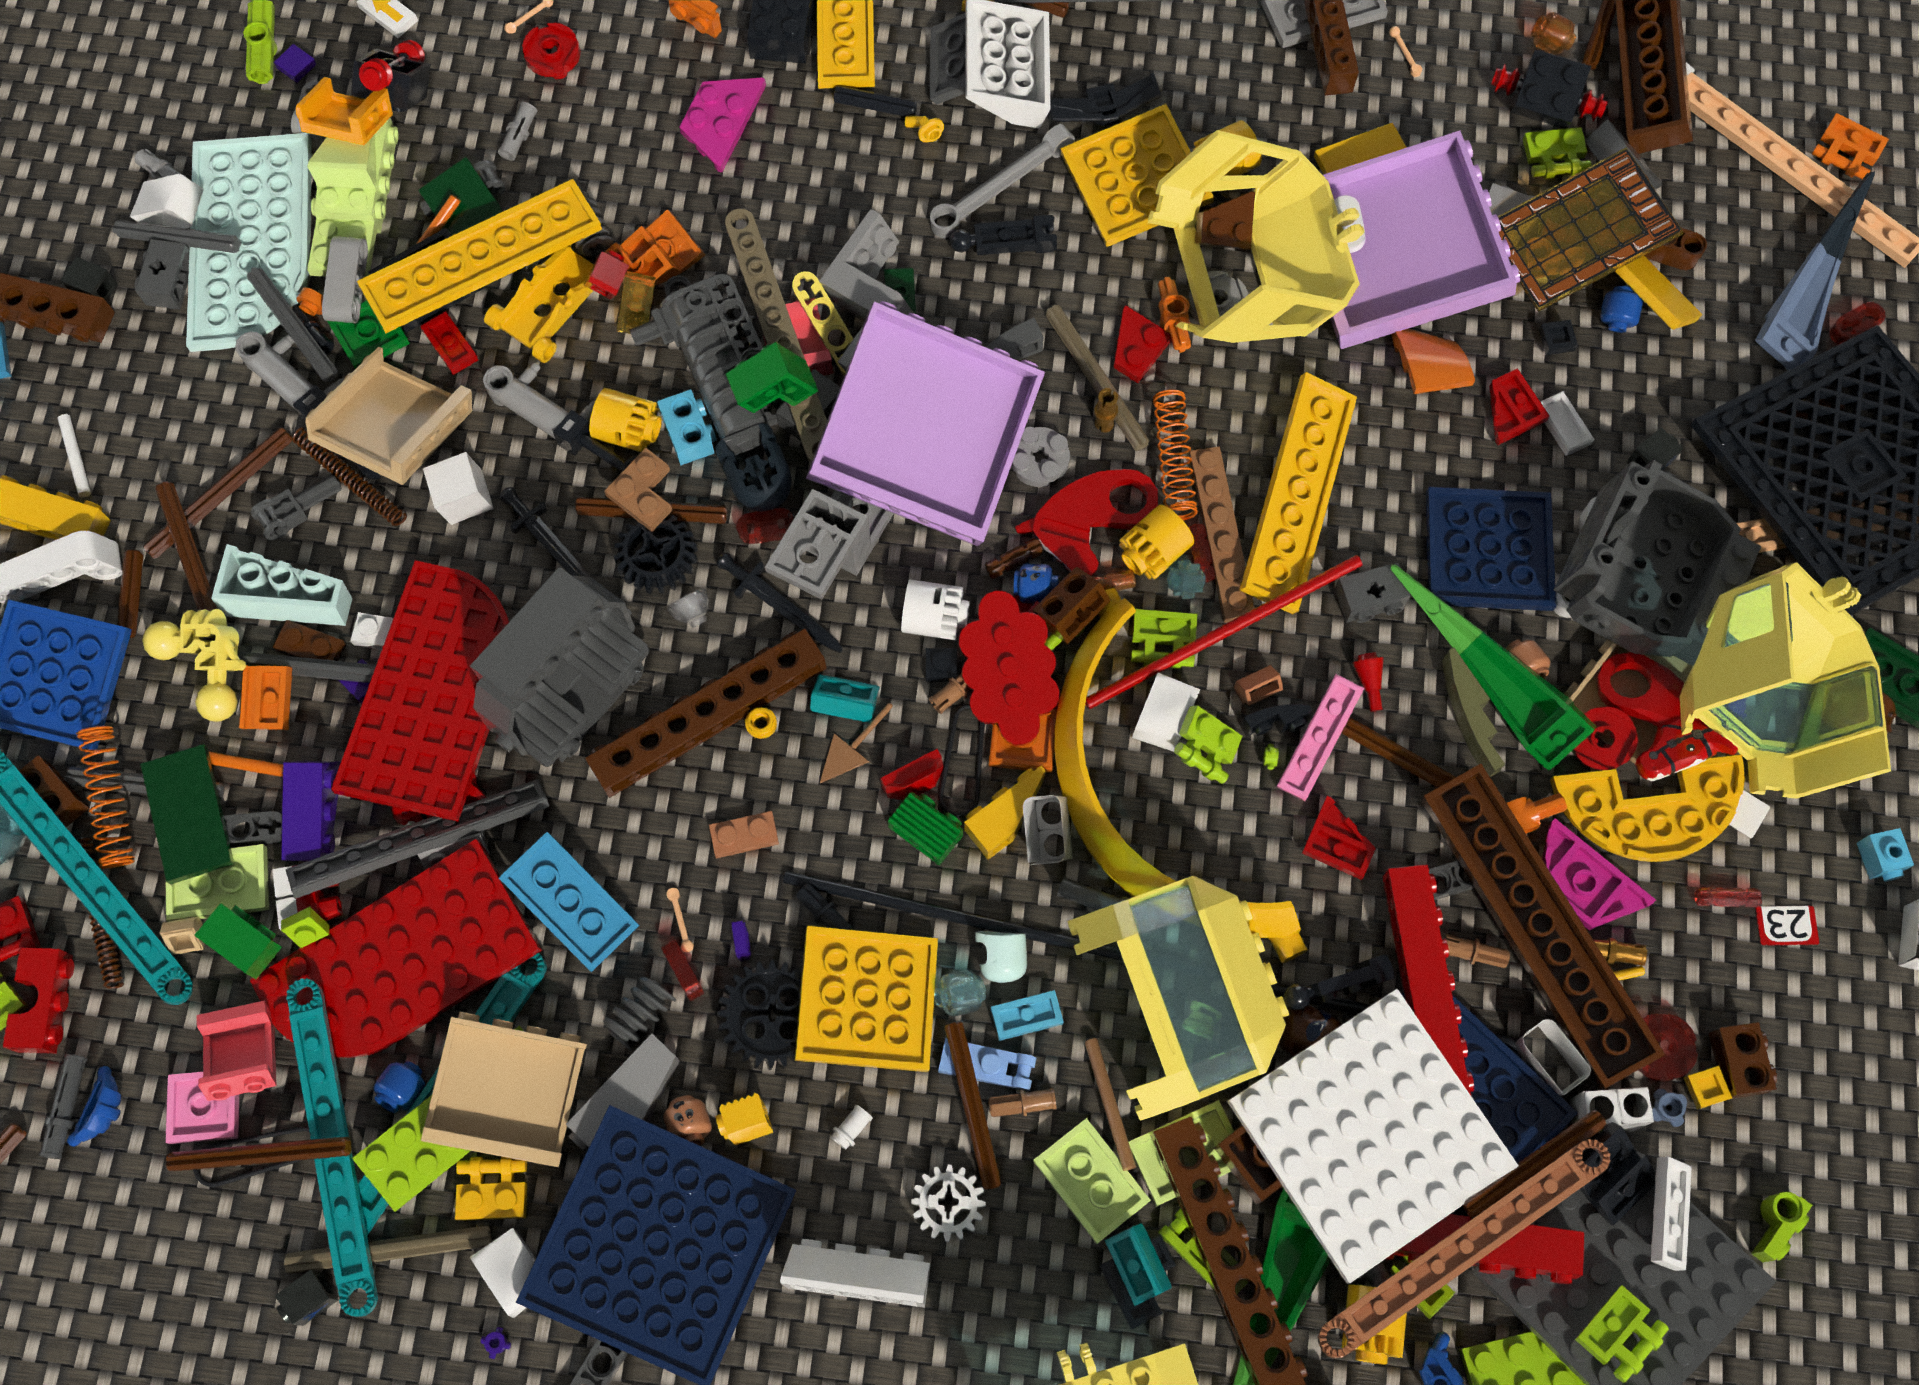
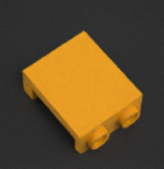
M323 77L296 105V116L299 119L302 132L365 145L393 115L388 89L383 88L380 91H373L364 99L334 92L331 78Z

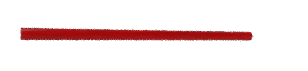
M1355 555L1087 696L1085 703L1087 708L1090 710L1153 677L1157 673L1170 668L1361 567L1363 564L1360 557Z

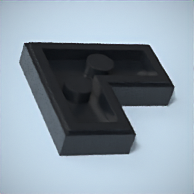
M1158 1234L1150 1240L1164 1270L1167 1271L1175 1267L1176 1263L1162 1236ZM1113 1258L1099 1265L1131 1330L1162 1314L1154 1297L1134 1306Z

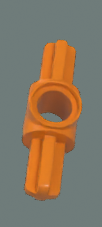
M1165 277L1164 280L1158 283L1161 296L1158 304L1161 314L1159 325L1166 333H1170L1174 349L1178 350L1179 353H1183L1185 350L1190 349L1191 341L1188 330L1178 328L1176 325L1180 322L1190 323L1188 315L1190 304L1184 296L1178 295L1175 280Z
M1556 793L1534 802L1530 798L1527 799V797L1507 802V805L1526 834L1538 829L1541 824L1540 820L1564 812L1567 809L1566 801L1561 793Z

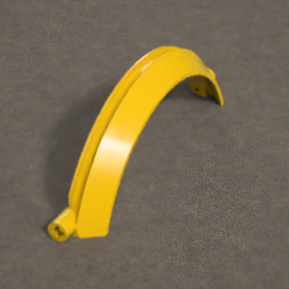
M1116 588L1105 590L1111 601L1098 613L1100 620L1083 641L1065 677L1058 701L1055 721L1054 752L1062 795L1067 797L1068 813L1077 833L1089 853L1104 872L1126 893L1135 897L1177 881L1161 873L1146 862L1125 842L1113 827L1098 801L1086 766L1083 746V717L1091 680L1101 656L1125 622L1136 612L1134 606L1125 598L1121 599ZM1187 886L1140 902L1145 907L1155 910L1156 913L1170 921L1205 933L1190 888ZM1291 901L1278 903L1247 902L1253 917L1252 920L1247 921L1251 933L1258 932L1260 938H1269L1281 963L1293 960L1308 951L1299 934L1301 928Z

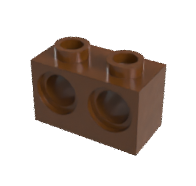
M1075 567L1033 609V612L1045 621L1049 632L1068 644L1111 599L1098 580Z
M40 755L36 756L19 770L32 787L37 781L41 780L39 787L35 791L51 810L56 803L60 802L59 808L53 813L65 827L69 826L89 809V806L65 782V779L56 768Z
M1759 1022L1722 1027L1708 1033L1716 1065L1720 1067L1732 1099L1765 1094L1777 1089V1073L1774 1066L1770 1064L1766 1051L1768 1049V1039L1765 1032L1761 1031ZM1736 1036L1745 1041L1746 1051H1742L1737 1047ZM1745 1069L1753 1073L1755 1077L1754 1085L1748 1083L1745 1079Z

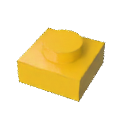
M1719 1066L1684 1077L1697 1110L1732 1099Z

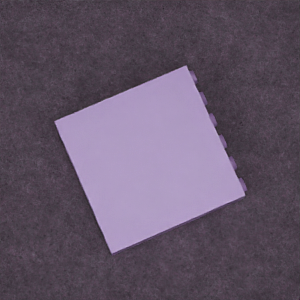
M1461 131L1323 175L1329 182L1334 200L1340 196L1348 195L1354 197L1359 202L1365 229V244L1360 250L1350 253L1360 284L1348 305L1330 318L1340 349L1516 294V285L1520 282L1519 271L1516 265L1511 266L1508 257L1511 254L1506 239L1501 240L1499 235L1501 231L1497 214L1492 215L1489 207L1492 206L1490 194L1487 189L1482 190L1480 168L1478 164L1473 165L1471 157H1473L1469 140L1464 141Z
M874 302L867 314L806 479L978 546L984 542L1045 372L1039 370L1038 365L1031 361L1021 360L1020 362L1010 358V354L1004 350L997 348L991 350L983 347L982 342L975 338L965 337L964 339L954 335V331L946 326L937 325L935 327L925 323V319L917 314L909 313L906 315L896 311L897 308L888 302Z

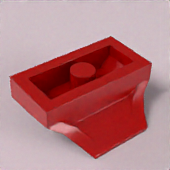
M938 749L881 777V787L887 798L904 801L910 792L919 796L921 793L936 787L943 771L942 756Z

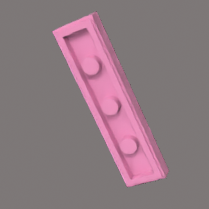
M1335 674L1277 785L1279 789L1306 801L1364 690L1363 687Z

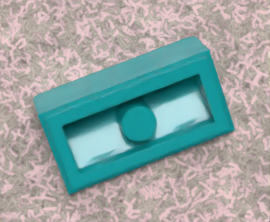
M819 674L811 694L810 709L817 713L871 723L880 686Z
M1143 1224L1133 1226L1105 1240L1134 1306L1172 1288Z

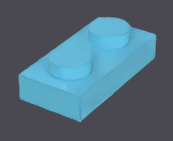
M1055 990L991 1006L999 1041L1063 1025L1064 1023Z

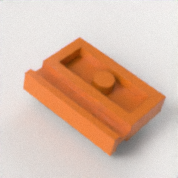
M668 0L670 11L677 19H684L692 24L700 33H707L713 38H716L721 33L719 13L716 12L718 5L710 0Z
M246 665L242 678L240 729L289 730L292 667Z

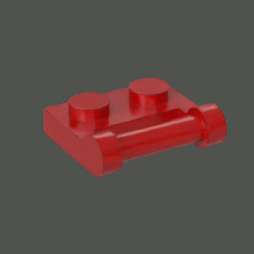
M16 896L0 904V942L21 933V939L0 948V962L18 955L20 948H40V942L25 899L21 896Z

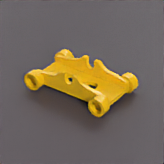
M571 245L550 254L551 257L540 265H536L532 269L534 274L532 280L529 282L524 278L520 282L515 296L504 308L499 304H494L488 309L484 317L485 324L494 330L502 329L531 349L532 356L542 363L548 362L556 352L557 344L550 340L552 336L593 292V290L585 287L584 284L594 264L571 249ZM560 283H566L570 286L569 291L562 296L556 295L554 293L555 286ZM541 304H547L551 307V311L547 316L540 317L535 314L536 307Z

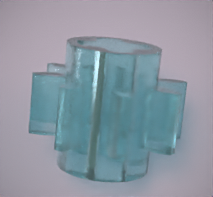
M1190 560L1178 561V567H1170L1167 584L1170 590L1173 591V596L1181 595L1182 599H1193L1196 592H1203L1205 574L1200 569L1199 563L1191 564Z

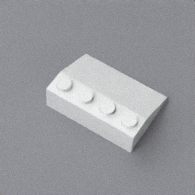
M966 0V99L1011 124L1040 129L1050 111L1049 12L986 0Z
M802 1239L801 1245L792 1244L781 1275L780 1283L788 1289L925 1308L930 1263L924 1262L923 1255L904 1253L903 1259L890 1258V1251L870 1248L868 1255L855 1253L856 1246L836 1244L835 1250L821 1248V1241Z

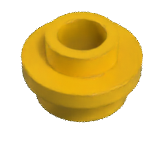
M758 707L748 713L745 719V726L751 736L764 739L775 732L777 719L770 709ZM757 721H767V725L764 728L756 727Z

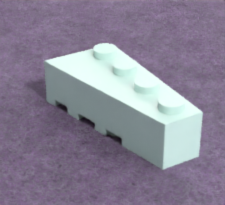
M226 544L211 597L217 608L226 617L277 621L289 620L292 622L346 626L352 597L343 580L308 569L303 571L283 561H271L265 559L260 554L254 552L246 553L229 544Z

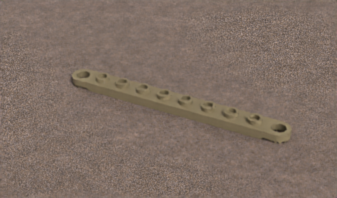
M746 209L732 210L725 219L726 230L766 344L769 345L777 342L805 360L754 216ZM743 219L748 222V225L743 229L733 227L735 220ZM817 392L796 406L787 403L810 464L814 458L813 452L816 447L818 448L827 424Z

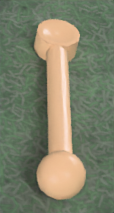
M543 0L542 3L516 21L507 22L504 30L508 34L515 33L520 24L543 8L551 7L553 0Z
M1391 27L1389 34L1396 39L1411 66L1410 74L1413 77L1420 76L1422 67L1413 60L1400 36L1399 27Z
M670 888L666 895L673 904L683 941L681 949L686 953L691 952L694 944L689 940L678 901L680 893L678 889Z

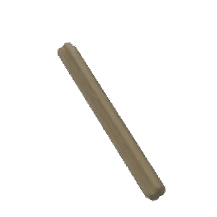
M1057 304L1048 308L1046 311L1047 319L1096 393L1099 395L1102 389L1110 388L1112 389L1111 394L1114 391L1118 394L1062 308ZM1118 394V415L1114 420L1133 449L1140 451L1149 445V439Z
M480 1226L368 1243L373 1263L481 1248L491 1243L492 1234L489 1226ZM330 1247L286 1254L284 1259L286 1273L294 1274L308 1272L309 1270L333 1268Z

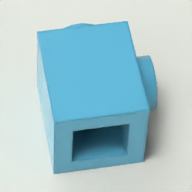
M1901 828L1871 834L1856 843L1870 880L1883 877L1884 882L1904 877L1903 871L1914 866Z

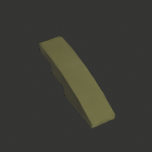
M1452 648L1442 660L1447 692L1456 721L1471 754L1478 765H1483L1491 778L1499 773L1505 766V763L1490 743L1491 739L1498 732L1483 711L1490 698L1456 649Z

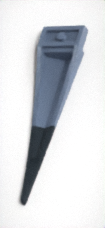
M1875 171L1865 175L1764 317L1766 321L1755 341L1787 370H1791L1809 361L1817 352L1834 282L1856 219L1875 176Z

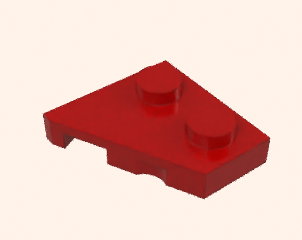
M1125 305L1122 313L1114 368L1136 383H1139L1172 341L1170 333H1166L1164 329Z
M1518 368L1491 381L1489 389L1494 436L1497 446L1547 422L1550 415Z
M1326 796L1302 854L1362 880L1376 848L1365 836L1358 832L1357 826L1349 817L1346 819L1334 805L1335 801L1331 797Z

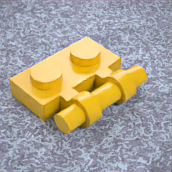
M482 1156L471 1157L470 1160L457 1162V1174H470V1184L456 1185L455 1220L526 1218L527 1183H514V1172H526L527 1161L502 1156L501 1159L483 1160ZM501 1173V1183L483 1184L484 1174Z

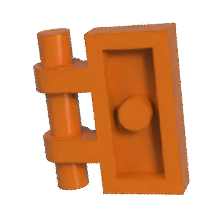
M1836 113L1820 139L1829 144L1830 147L1826 148L1817 144L1812 155L1822 159L1821 163L1827 166L1832 164L1844 170V174L1851 178L1856 176L1863 179L1871 170L1862 166V162L1873 167L1889 139ZM1838 150H1841L1851 155L1852 157H1854L1853 160H1850L1838 154Z

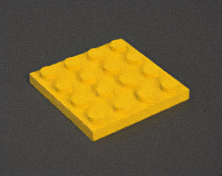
M1167 104L1060 148L1061 156L1106 247L1158 226L1147 223L1150 211L1156 210L1160 196L1155 194L1158 183L1191 153ZM1204 192L1200 208L1214 202L1212 192Z
M807 926L794 1061L928 1072L930 1069L938 938Z

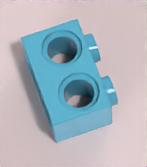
M691 389L657 401L680 465L715 453L712 442L717 441L711 423L705 425L702 417L707 414L701 398L695 400ZM683 411H689V412H690V413H689L688 415H686V416H682V417H681V416H678V414H679L680 412H683ZM693 436L700 437V439L695 442L687 441L689 438Z

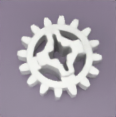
M949 1164L946 1173H941L938 1167H934L935 1176L930 1178L924 1173L922 1175L926 1183L924 1187L920 1185H915L914 1190L920 1194V1198L911 1199L912 1205L920 1207V1210L913 1214L914 1219H924L920 1229L924 1231L931 1227L933 1229L931 1235L933 1239L939 1233H944L945 1242H949L951 1234L956 1233L959 1240H962V1230L966 1228L973 1233L975 1231L974 1225L971 1223L973 1219L976 1221H982L983 1216L977 1212V1208H984L986 1206V1202L977 1199V1196L984 1192L983 1187L974 1189L973 1185L977 1178L974 1175L966 1179L964 1177L965 1168L963 1167L959 1170L958 1174L953 1173L952 1165ZM943 1181V1188L936 1195H927L935 1184ZM955 1181L962 1184L968 1190L971 1197L962 1196L955 1189ZM950 1187L952 1199L957 1201L958 1205L952 1206L950 1218L946 1219L945 1208L943 1205H939V1201L945 1200L947 1189ZM926 1209L935 1210L942 1217V1225L935 1223L929 1217ZM961 1211H970L963 1222L954 1226V1218Z

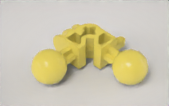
M202 609L197 612L187 610L181 618L180 628L168 621L150 624L142 638L144 650L151 657L162 661L177 657L179 653L198 655L195 658V670L207 671V685H204L197 693L195 701L197 711L203 718L213 722L230 718L236 711L238 701L234 690L226 685L227 671H242L246 668V662L240 660L238 656L239 634L236 629L227 626L225 614L219 609L211 611ZM203 638H213L215 641L203 640Z

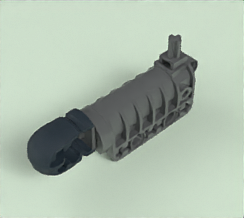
M718 274L692 285L684 276H673L665 284L667 297L661 302V308L651 311L654 320L629 330L635 345L638 346L662 337L665 345L675 341L677 348L681 347L719 435L720 441L716 445V454L723 465L724 473L734 495L743 505L751 510L763 512L775 509L785 502L790 494L792 482L790 468L780 446L776 443V436L770 427L778 424L777 415L767 412L768 406L763 407L756 413H752L739 406L726 376V373L734 369L738 363L748 360L759 353L763 346L730 276ZM723 284L726 287L728 298L723 299L718 290V285ZM679 285L685 286V288L671 294L674 287ZM729 309L733 311L734 320H730L728 315L725 314ZM737 330H743L747 337L742 341L739 340ZM780 398L772 402L773 406L777 408L776 411L784 403ZM763 445L768 462L760 459L757 454L745 459L746 466L744 470L739 469L735 456ZM770 466L772 474H767L765 469ZM751 475L753 481L748 484L746 476Z

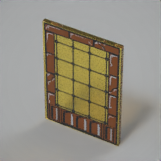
M1627 147L1498 216L1501 225L1499 235L1501 240H1507L1511 256L1508 257L1511 266H1517L1520 275L1519 283L1538 312L1683 235V231L1672 216V213L1668 210Z

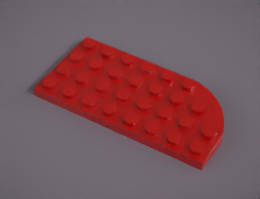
M414 561L331 788L334 794L459 822L489 733V729L473 708L476 684L479 679L470 665L510 622L499 599L479 579L461 570Z
M474 839L329 930L328 936L298 949L263 971L257 979H250V982L260 1001L265 1000L269 1007L273 1025L283 1036L294 1043L288 1001L286 1000L287 990H289V986L294 981L300 979L313 980L323 990L335 1057H363L387 1049L541 952L542 948L506 885L499 879L500 875L481 841ZM306 987L298 992V1004L307 1005V1003L313 1000L312 989Z

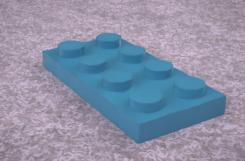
M546 832L499 877L519 900L591 972L640 926L549 832Z

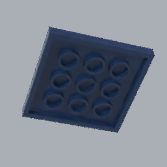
M1428 487L1426 491L1429 591L1449 606L1541 611H1553L1556 608V591L1553 590L1555 587L1551 492Z

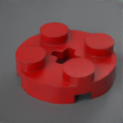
M547 23L548 27L541 29L538 26L533 28L525 36L522 44L526 65L538 75L553 77L558 80L565 78L568 72L577 65L581 55L579 41L572 29L560 23ZM554 46L556 47V52L551 54L547 53L546 49H552Z
M1608 706L1592 708L1583 713L1597 727L1594 732L1573 749L1578 759L1585 765L1597 770L1615 769L1627 763L1634 755L1638 745L1636 728L1631 718L1623 711ZM1607 729L1611 731L1609 737L1614 739L1611 745L1605 744L1603 748L1597 745L1599 740L1595 738V734L1597 732L1603 733Z

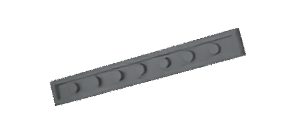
M539 779L464 805L459 822L433 816L286 869V874L295 899L448 844L457 839L547 808L549 803Z

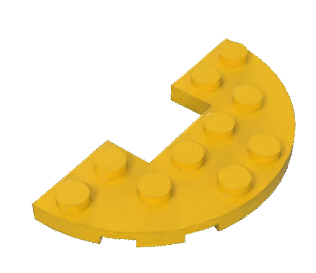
M1741 754L1709 758L1698 765L1677 772L1682 793L1623 800L1616 769L1553 776L1550 782L1554 794L1561 793L1566 801L1567 809L1564 811V814L1590 841L1613 854L1628 859L1661 862L1679 859L1701 850L1727 828L1736 814V808L1744 790L1745 777Z

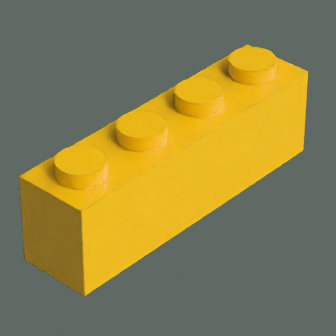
M1 475L0 524L57 540L78 531H91L104 536L111 522L102 512L103 508L94 502L86 500L83 504L75 501L74 498L65 493L57 492L54 495L47 493L44 488L30 483L27 487L9 476Z

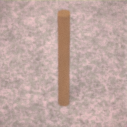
M1096 1038L1085 1041L1086 1050L1123 1171H1128L1136 1167L1098 1040Z

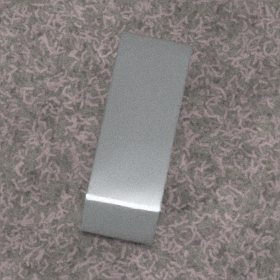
M341 236L332 237L322 301V315L325 321L356 324L359 320L363 293L357 281L364 278L366 272L368 245L365 239Z

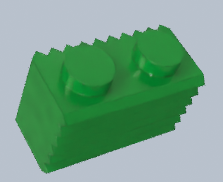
M910 792L908 797L905 798L889 818V829L940 866L963 837V829L960 828L962 823L951 813L947 812L943 815L936 810V803L927 795L921 793L920 796H917L915 793Z

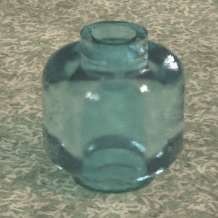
M971 970L944 974L939 980L938 988L934 990L935 1002L939 1008L943 1007L949 1016H960L976 1012L986 998L984 982L980 976H976Z

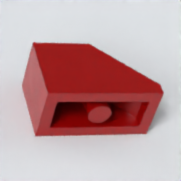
M608 250L607 254L601 251L584 286L611 300L617 295L629 265L623 263L625 258L611 250Z

